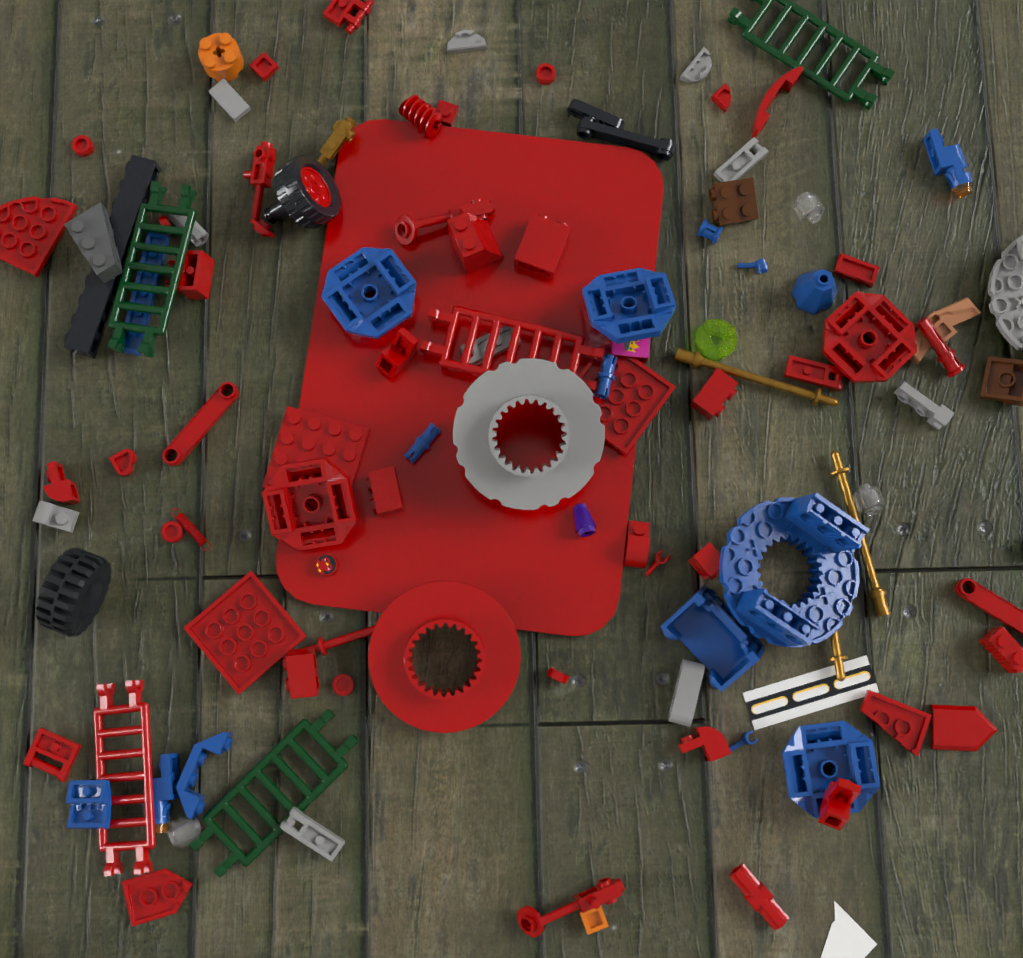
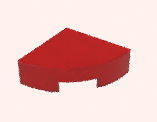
M726 83L711 96V100L724 112L728 110L731 103V91Z

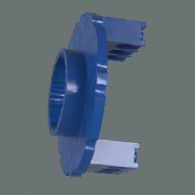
M818 493L799 498L781 497L774 499L773 502L767 500L754 505L737 519L735 527L730 528L726 535L727 544L722 546L720 553L719 579L720 583L724 585L725 591L723 596L733 616L742 626H747L753 636L758 639L765 638L769 644L779 647H805L806 645L816 644L827 639L843 625V618L849 616L853 609L852 601L858 595L860 577L859 564L854 558V551L861 548V542L870 529ZM781 541L782 543L789 542L791 546L797 545V550H803L802 556L808 557L806 564L811 565L808 572L812 574V577L808 578V580L812 584L806 587L809 592L803 593V598L797 599V602L789 605L784 600H778L769 594L766 588L762 589L763 582L758 581V578L761 576L757 572V569L761 568L758 560L763 559L761 553L767 552L766 547H771L773 543Z

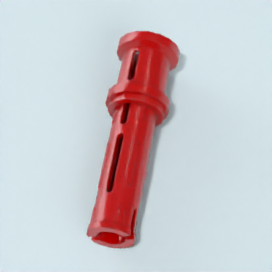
M925 317L919 320L916 326L937 354L938 363H942L947 370V376L953 377L963 371L965 365L959 362L955 356L954 349L946 345L930 319Z

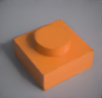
M601 906L598 909L593 908L584 913L579 911L588 935L609 927Z

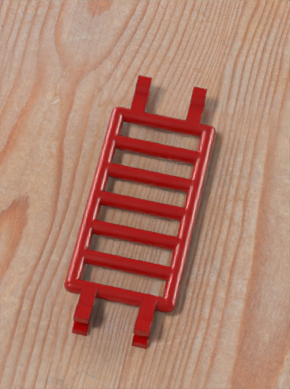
M461 306L453 307L451 314L430 308L428 313L429 321L449 324L443 346L421 340L419 346L422 353L440 356L439 364L441 366L477 375H482L487 370L494 371L490 369L501 325L513 328L505 362H514L522 330L534 333L528 358H537L542 335L555 338L549 361L554 363L558 362L563 340L574 342L575 347L569 370L574 374H577L581 356L602 362L605 350L584 346L585 338L582 335ZM460 315L472 318L461 362L448 359ZM480 320L493 324L482 366L480 367L471 365L469 362ZM583 380L594 394L597 382Z
M144 680L125 681V687L129 693V704L113 705L115 683L96 684L97 693L100 696V707L95 708L93 712L96 780H109L110 783L144 780V794L111 796L112 805L145 803V817L111 819L109 829L146 826V840L108 842L107 829H98L99 850L106 852L104 876L122 874L123 865L120 862L119 851L130 850L136 851V862L133 868L134 875L153 872L152 863L149 860V849H153L156 846L150 706L147 702H142ZM141 712V725L103 729V715ZM142 734V748L104 751V738ZM143 757V771L105 774V760Z

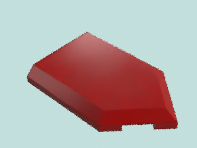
M931 704V749L977 751L998 731L975 706Z
M167 868L121 881L131 927L177 913L193 884Z

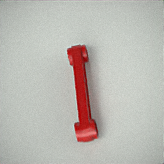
M222 383L163 451L162 458L167 465L176 467L182 464L186 457L238 399L239 389L234 383ZM233 388V393L230 396H225V391ZM177 452V458L174 461H169L170 454Z
M963 578L956 582L954 591L959 597L1023 635V610L970 578ZM963 583L969 586L968 593L963 591Z

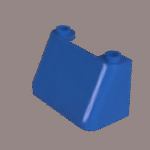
M706 585L701 587L660 626L666 638L675 641L680 639L699 661L709 670L708 682L713 688H718L720 692H723L759 661L765 651L762 642L750 633V629L747 626H742L736 620L729 607Z

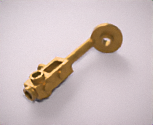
M349 116L342 119V121L338 120L332 127L334 132L319 151L322 155L317 161L324 166L328 159L333 160L345 142L349 143L354 138L357 122Z

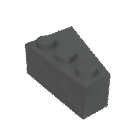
M100 202L64 225L96 275L106 283L123 271L118 249L114 241L109 211Z

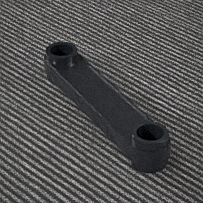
M586 116L581 117L576 129V134L580 138H595L654 154L658 159L664 161L670 160L675 150V142L671 139H655L596 123L593 118Z

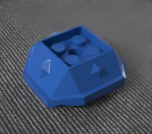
M362 247L328 271L321 297L347 333L378 340L412 316L417 284L392 249ZM370 291H374L376 293L375 296L372 298L365 297V295Z
M635 268L598 275L589 285L582 288V296L591 326L617 344L631 341L637 342L641 339L660 336L676 311V302L666 273L662 272L655 273L648 269Z
M843 720L798 726L781 752L788 797L814 818L819 817L822 799L831 781L836 782L838 778H842L861 786L860 795L851 804L850 813L860 812L872 795L880 788L873 741ZM829 762L832 770L826 775L823 772V765Z

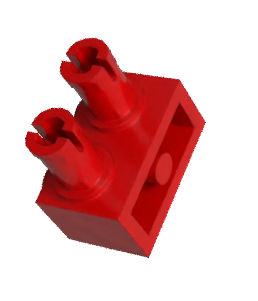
M203 250L187 251L176 292H181L190 300L209 299L215 260ZM170 260L168 263L170 265L168 266L174 267L176 260ZM167 279L165 283L170 284V279Z

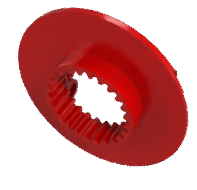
M457 581L424 583L398 596L379 617L371 635L368 652V665L372 683L385 706L405 723L421 730L436 733H453L467 730L493 716L511 695L518 679L521 662L519 638L507 612L486 592L472 585ZM447 623L449 628L453 624H456L457 630L464 628L465 635L471 633L470 640L475 641V649L478 650L477 657L480 659L476 661L479 668H474L475 676H469L470 683L464 681L463 688L455 686L454 692L447 688L446 692L443 693L441 688H438L435 692L433 691V686L425 687V681L418 682L419 675L415 674V668L412 664L413 659L411 656L413 650L411 648L415 647L416 642L414 640L420 639L419 633L426 634L427 627L433 630L435 624L442 628L443 624Z

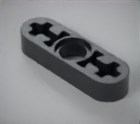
M572 99L567 108L568 113L578 119L586 116L593 118L596 123L622 130L625 126L624 121L619 117L578 99Z

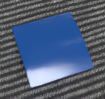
M70 780L65 802L71 805L67 828L109 829L112 806L109 780Z

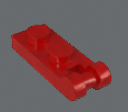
M789 355L783 377L826 387L833 391H842L843 384L841 381L845 375L836 366ZM829 374L834 376L833 380L828 379Z

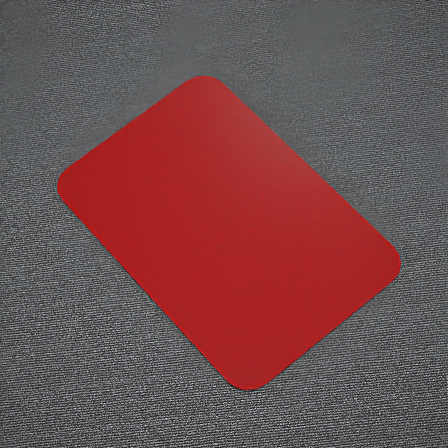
M388 119L368 120L355 126L354 132L356 134L349 143L345 142L338 153L334 181L339 190L341 209L338 215L327 224L299 409L370 429L352 488L358 520L344 542L338 545L299 551L283 540L278 539L276 552L277 575L283 587L298 600L313 605L383 613L392 601L413 587L434 581H457L477 587L493 597L507 612L516 630L563 636L589 635L603 628L615 614L620 598L636 443L629 453L624 455L604 441L600 462H597L593 467V476L580 491L570 498L560 499L557 505L551 507L541 505L536 510H521L503 506L498 499L490 500L481 494L465 476V468L459 465L456 454L458 448L453 444V425L457 408L464 403L463 396L467 389L481 375L441 366L439 364L440 356L422 353L419 346L421 340L443 346L449 324L429 321L428 313L430 308L451 314L453 307L461 306L582 335L585 338L584 346L599 348L607 337L591 326L582 296V288L589 285L598 275L635 268H643L655 272L664 192L662 174L655 161L642 151L629 147L441 126L436 136L429 137L411 122ZM482 198L483 201H492L495 213L487 216L488 219L486 221L492 230L504 259L465 274L449 239L447 222L417 229V237L409 245H403L397 240L394 231L395 222L401 215H410L416 221L446 214L451 208L471 204L472 200ZM532 214H542L551 221H561L571 227L569 241L553 280L514 266L515 255ZM362 247L392 249L417 284L412 316L378 340L347 333L321 297L328 271ZM370 291L365 295V297L372 298L375 296L376 293L374 291ZM459 316L448 359L461 362L463 354L460 346L466 343L472 318ZM480 320L476 339L489 334L493 323ZM404 327L419 340L416 346L417 352L412 360L397 375L390 379L375 364L380 353L392 344L398 330ZM521 331L520 339L522 343L517 346L513 363L518 362L521 358H528L534 335L533 332ZM542 335L536 359L549 361L554 337ZM563 340L557 362L558 368L569 369L575 347L574 342ZM508 350L493 356L490 369L496 370L499 364L505 362ZM581 356L577 376H579L591 358ZM636 358L645 365V362H643L644 358ZM525 399L522 405L519 401H516L514 408L510 405L507 406L508 412H501L502 419H496L498 428H493L497 435L492 439L497 440L495 448H500L499 456L504 455L506 457L505 463L512 461L513 468L520 465L521 470H524L526 466L529 467L530 471H533L534 466L542 469V463L549 465L550 458H557L555 452L562 451L559 444L565 442L562 440L561 435L566 432L560 428L564 423H559L557 419L559 415L553 414V408L548 410L545 402L541 406L538 405L537 400L530 404L528 399ZM433 423L435 429L438 427L441 433L431 442L430 448L425 450L415 461V464L411 463L403 455L416 442V437H420L429 424ZM394 466L404 511L379 517L376 511H372L370 499L374 498L372 490L368 491L365 479L369 478L368 471ZM309 501L311 506L318 507L316 502ZM582 503L586 504L597 526L595 528L596 533L587 537H579L575 529L573 507ZM323 554L334 556L338 562V569L331 576H323L316 570V560Z

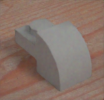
M39 501L32 521L73 533L80 512Z

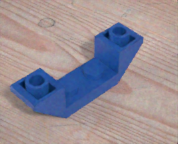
M222 732L194 744L176 785L187 818L193 819L197 815H201L206 805L203 802L205 795L190 789L197 782L199 775L196 773L199 766H203L207 759L208 753H205L206 750L218 755L224 754L225 751L228 752L233 742V739H231L232 732Z

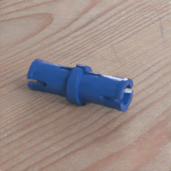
M604 355L601 372H598L597 378L599 380L595 397L599 399H608L610 386L615 378L613 374L617 357L613 355Z
M430 423L420 437H416V442L403 456L415 464V461L421 454L430 448L429 445L441 433V430L438 427L435 429V425Z

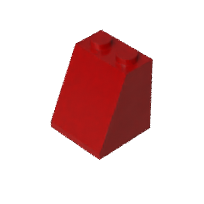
M468 212L447 220L449 239L465 274L504 259L486 220Z

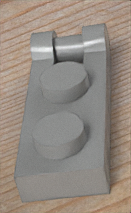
M753 137L714 172V176L720 182L739 180L755 164L762 160L769 151L765 147L762 148L758 144L759 141ZM750 150H753L756 154L753 155Z
M293 807L289 812L290 816L281 823L280 828L332 862L345 844V840L305 815L298 808ZM297 821L302 823L299 829L294 827V824Z

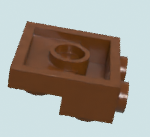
M753 177L711 184L709 198L710 201H713L712 219L713 222H716V226L758 219Z
M988 356L980 398L1003 401V404L1023 406V360Z

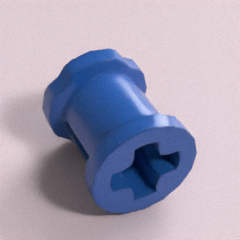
M704 219L696 236H703L711 240L713 244H716L723 227L720 226L718 228L707 223V220Z

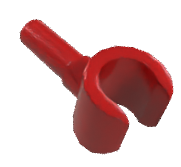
M665 549L656 553L655 561L645 572L648 577L660 564L670 560L671 555L666 559L661 557V553Z

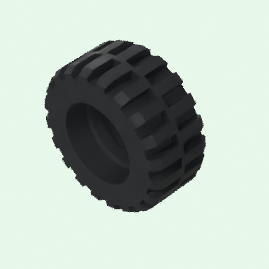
M71 548L64 551L63 555H60L51 566L39 590L40 594L37 597V607L35 608L36 619L39 624L68 637H75L86 631L89 624L94 621V617L100 611V607L109 589L108 585L111 581L110 574L112 569L108 560L80 548Z

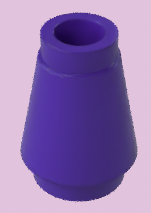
M586 504L575 505L573 509L576 533L579 534V537H587L596 533L595 528L597 526Z

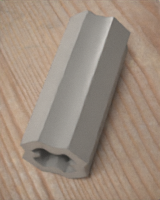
M171 214L167 216L176 227H185L187 216ZM195 221L190 241L198 247L202 246L210 235Z

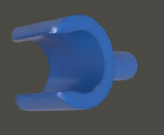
M758 259L751 263H738V268H756L757 274L765 273L768 269L764 259Z
M754 731L744 732L742 739L729 746L730 751L732 752L745 744H755L758 739H754L751 742L748 740V735Z

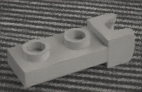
M504 326L500 328L493 356L508 350L513 331L512 327ZM490 333L475 340L472 350L474 355L470 358L469 364L479 365L483 362ZM465 344L460 346L462 354L464 351Z
M905 381L893 392L901 402L915 408L914 410L917 414L923 417L926 416L928 418L926 422L937 430H940L942 426L945 427L954 415V412L943 404L940 406L936 405Z

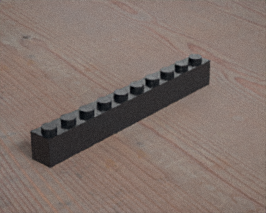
M132 155L130 161L126 164V173L124 179L119 183V193L117 198L113 200L112 212L109 218L114 232V241L118 249L122 271L140 205L142 203H149L151 183L158 180L161 171L156 161ZM93 269L86 276L83 294H80L78 298L77 311L71 318L70 331L64 338V347L70 352L95 359L113 308L122 273L106 283L96 275Z

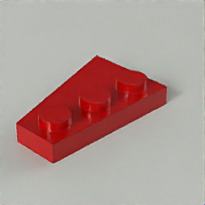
M867 690L860 711L912 755L918 757L932 715Z

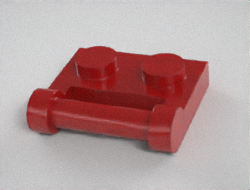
M39 728L23 765L38 768L56 776L57 780L64 783L70 775L71 768L82 745L45 728ZM41 753L63 763L62 768L60 769L38 759L37 754Z

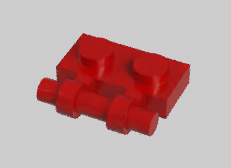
M332 0L323 12V17L338 27H341L344 22L348 23L345 31L351 35L354 30H358L361 26L360 22L364 16H368L371 12L374 2L373 0H366L364 3L360 0ZM356 8L358 9V12L353 17L350 14L353 11V9Z

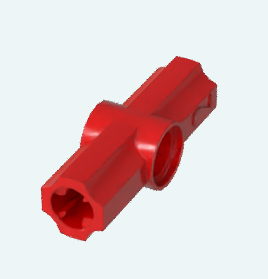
M744 863L736 866L728 876L742 891L743 897L756 912L762 915L763 919L774 931L784 926L789 917L773 899L774 896L761 881L755 878L754 874Z

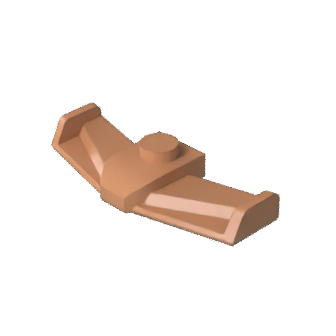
M967 297L940 310L933 311L926 317L930 319L944 342H946L957 333L953 326L978 316L981 312ZM919 329L915 333L917 352L910 358L915 365L921 361L931 347Z

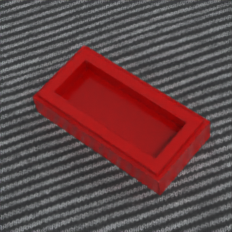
M840 253L832 274L872 288L880 267Z

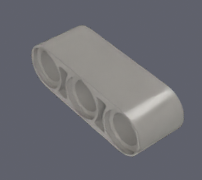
M686 659L682 660L668 714L669 722L687 727L691 726L704 675V664Z

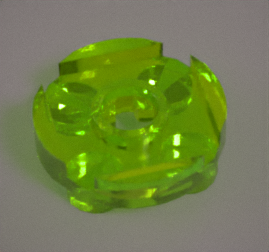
M722 319L706 320L698 328L694 339L695 346L701 353L700 355L712 361H721L729 357L737 346L736 328ZM717 335L721 342L714 345L710 337Z

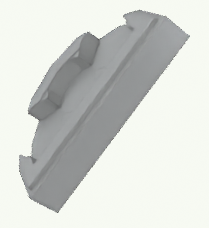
M462 30L455 33V36L447 44V54L487 50L485 39L473 30Z
M705 47L702 48L682 73L679 80L686 83H697L708 76L712 67V60L709 51Z

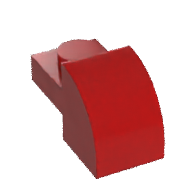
M56 461L47 463L46 477L51 484L43 486L46 494L50 498L66 505L80 503L76 483L69 479L66 480L63 465Z
M629 520L624 566L646 568L650 545V523Z

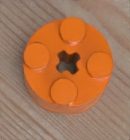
M215 33L200 40L198 56L207 75L218 82L222 79H225L227 82L236 79L241 69L243 70L244 59L234 38L229 33Z

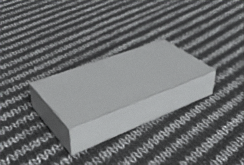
M222 79L208 91L235 122L251 110L250 106L225 79Z

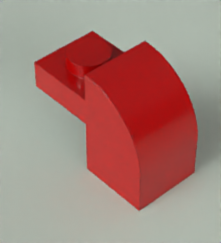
M402 327L398 330L392 344L380 353L375 366L390 379L393 378L412 360L417 352L416 346L419 340Z
M707 726L694 727L697 736L694 737V734L687 735L681 738V743L677 744L681 753L702 746L709 762L732 754L722 733L715 728Z
M838 778L836 782L831 781L822 799L818 822L840 831L849 821L851 804L860 795L861 786L842 778Z

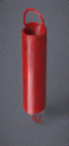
M183 512L179 513L175 519L201 547V545L206 543V538Z

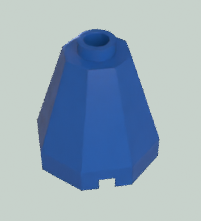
M814 269L797 277L791 295L795 298V304L798 309L815 315L831 308L837 294V287L831 272L824 269Z

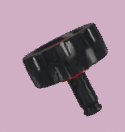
M298 155L277 169L274 175V188L278 201L264 210V217L269 223L274 224L277 220H281L289 215L302 227L316 229L338 215L341 209L339 190L330 173L319 161L308 155Z

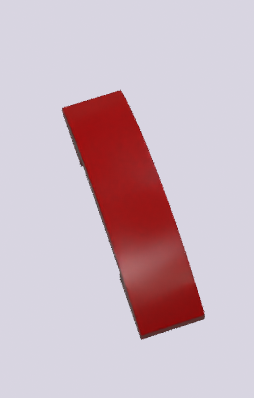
M802 66L784 74L767 91L754 119L752 138H757L767 124L770 114L766 110L779 92L783 89L789 93L797 83L804 70Z

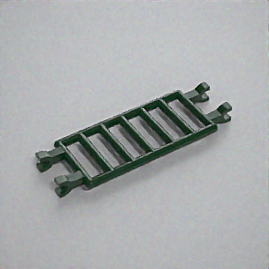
M750 0L761 5L751 20L744 16L737 8L734 7L731 10L727 22L743 28L744 30L741 35L744 39L792 69L802 66L804 70L801 75L844 102H850L854 98L861 102L866 109L870 110L878 96L862 90L860 87L871 73L881 83L887 85L895 73L892 69L884 68L877 63L879 61L878 54L791 0H775L783 5L784 8L762 39L752 34V31L774 0ZM792 11L799 15L801 19L778 50L768 43ZM807 22H810L818 27V29L797 59L794 60L787 56L786 52ZM826 32L834 37L835 40L814 70L811 71L802 64ZM844 43L852 48V50L829 82L819 75L839 46ZM860 53L868 58L869 61L846 93L838 88L837 84Z
M152 181L149 203H142L140 205L108 323L109 328L115 330L107 347L114 349L115 352L124 353V340L127 331L143 333V342L139 345L138 352L143 353L145 357L153 358L156 337L164 336L166 333L197 215L196 210L191 208L192 201L195 199L197 192L191 190L190 185L182 184L179 206L176 207L161 205L167 188L161 187L160 182ZM147 212L187 216L185 227L145 223ZM142 231L182 236L179 247L141 243L139 241ZM137 251L177 256L174 267L134 262ZM131 271L172 276L169 287L129 282ZM126 290L166 295L164 306L124 302ZM121 310L161 315L158 327L119 322L118 319Z
M327 709L313 724L307 719H302L202 817V821L207 828L189 845L194 851L199 850L215 835L232 853L213 871L219 878L237 861L245 867L249 866L283 832L280 825L290 816L288 814L282 821L278 822L246 788L255 777L288 813L295 807L263 772L271 762L305 796L296 806L302 812L348 768V762L343 757L360 740L355 735H351L336 750L321 735L319 731L336 716L330 709ZM303 730L337 764L329 774L295 740ZM287 746L321 780L313 790L279 756ZM238 794L272 828L263 839L230 804ZM222 810L256 845L247 855L213 820Z

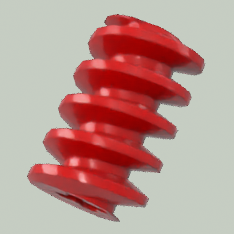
M418 95L410 96L400 105L399 114L418 129H421L429 137H434L438 134L442 126L443 115L441 112L431 107L429 103H425Z

